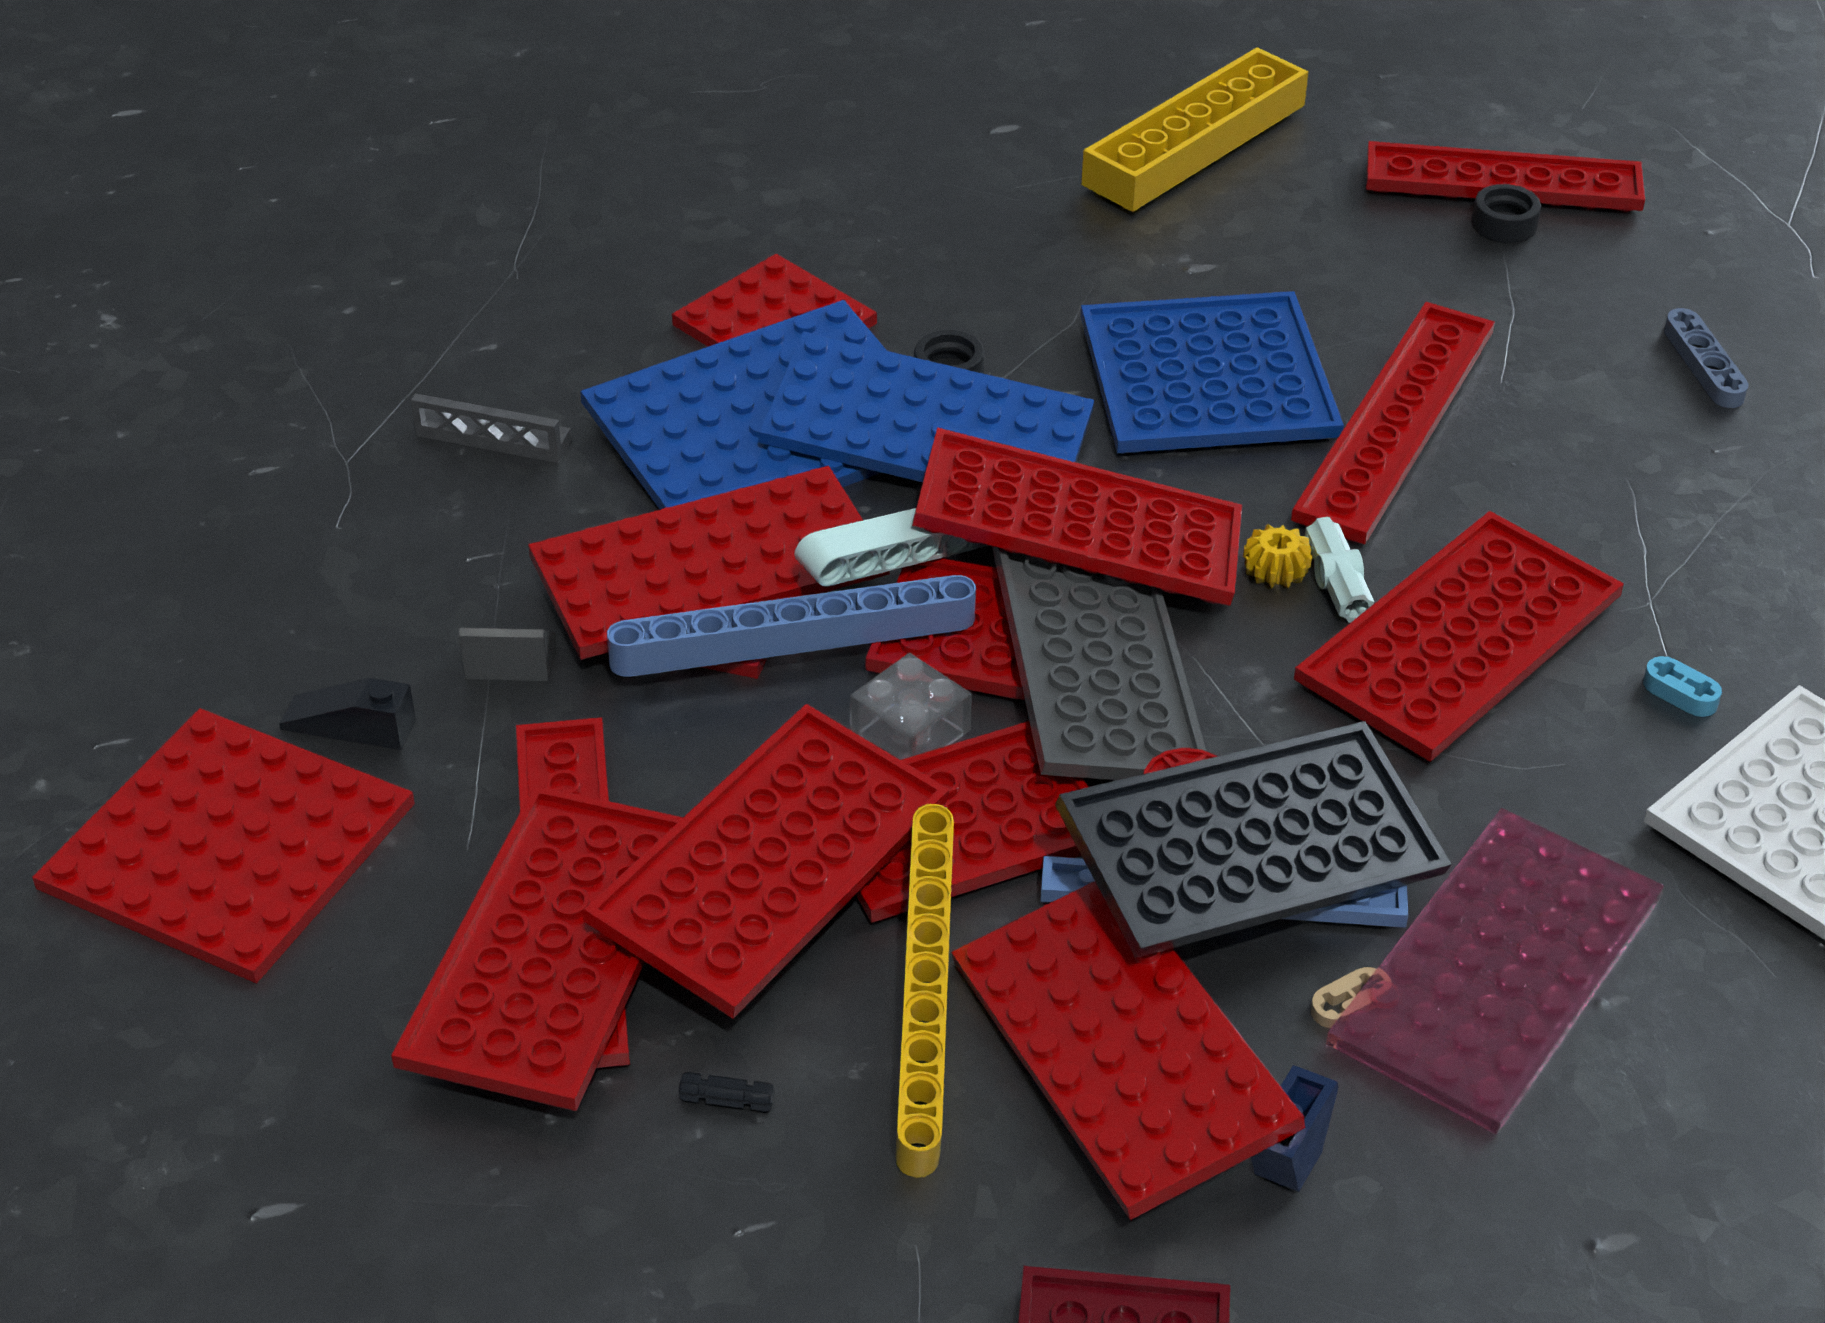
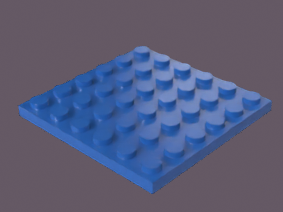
M1295 291L1081 305L1080 317L1117 453L1197 447L1211 448L1214 446L1250 445L1254 443L1310 439L1323 440L1326 438H1338L1343 431L1344 424Z

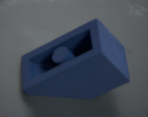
M1293 1065L1282 1082L1281 1088L1303 1114L1306 1128L1252 1156L1251 1160L1255 1175L1299 1192L1322 1154L1339 1087L1338 1081Z

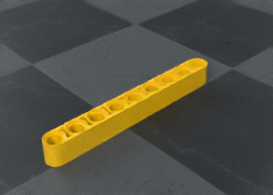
M926 804L916 810L913 816L895 1158L899 1169L906 1175L915 1178L926 1177L932 1174L938 1167L942 1139L954 819L949 809L939 804ZM916 1061H926L928 1063H919ZM919 1101H920V1102H925V1103H927V1104H925V1105H919V1104H915L914 1102H919ZM920 1143L924 1144L925 1147H914L911 1144Z

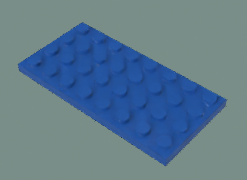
M803 331L760 429L759 443L923 482L937 427L1076 462L1093 412L1094 400Z

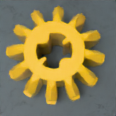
M1267 524L1264 530L1254 529L1252 536L1247 539V543L1244 545L1243 557L1245 558L1246 574L1255 576L1256 584L1269 583L1271 589L1275 584H1281L1285 588H1289L1291 582L1302 583L1303 577L1311 567L1312 555L1309 538L1300 536L1299 529H1285L1284 524L1280 528H1274Z

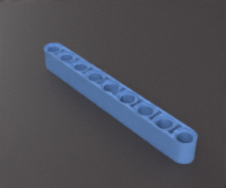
M951 575L623 620L614 623L607 630L609 665L615 674L623 677H632L961 631L972 626L975 621L976 585L968 577Z

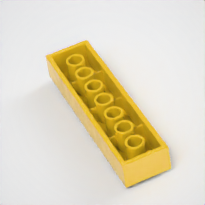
M1256 47L1084 149L1081 185L1134 212L1305 106L1309 71Z

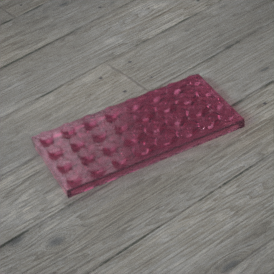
M1501 808L1329 1030L1326 1044L1497 1135L1662 896L1664 885Z

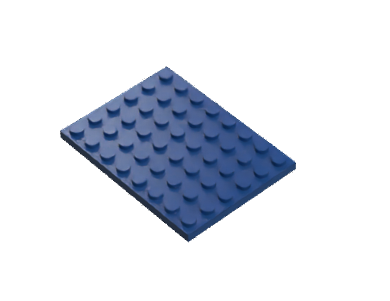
M841 300L580 391L581 403L660 510L825 466L831 468L841 486L845 487L882 472L759 443V432L803 331L887 350L845 300Z

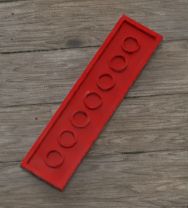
M1368 141L1366 190H1375L1379 193L1401 192L1415 196L1427 194L1440 195L1447 198H1476L1477 193L1485 187L1495 184H1511L1533 192L1539 198L1540 203L1550 206L1570 205L1581 206L1586 209L1609 208L1628 212L1631 210L1643 211L1645 204L1641 161Z

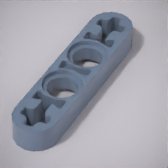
M1685 308L1671 310L1668 313L1664 329L1667 338L1712 401L1721 407H1740L1744 404L1748 389V382L1696 312ZM1692 345L1701 346L1703 348L1694 347ZM1708 367H1714V368H1718V369H1720V370H1714V369H1710V368H1708Z

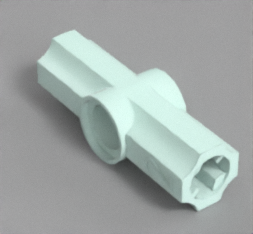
M1330 517L1317 518L1312 525L1306 527L1305 537L1309 538V545L1314 558L1316 582L1320 589L1328 590L1339 616L1346 618L1348 623H1351L1374 604L1373 597L1364 580L1362 556L1358 549L1350 550L1338 523H1334Z

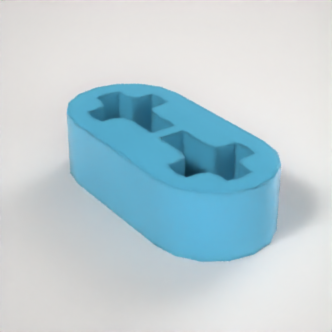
M1654 657L1649 660L1646 666L1643 685L1653 695L1694 716H1711L1718 709L1722 688L1712 678L1670 657Z

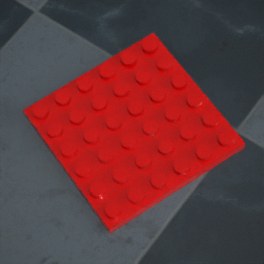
M199 708L32 878L35 888L39 891L257 984L415 805L414 795L410 790Z

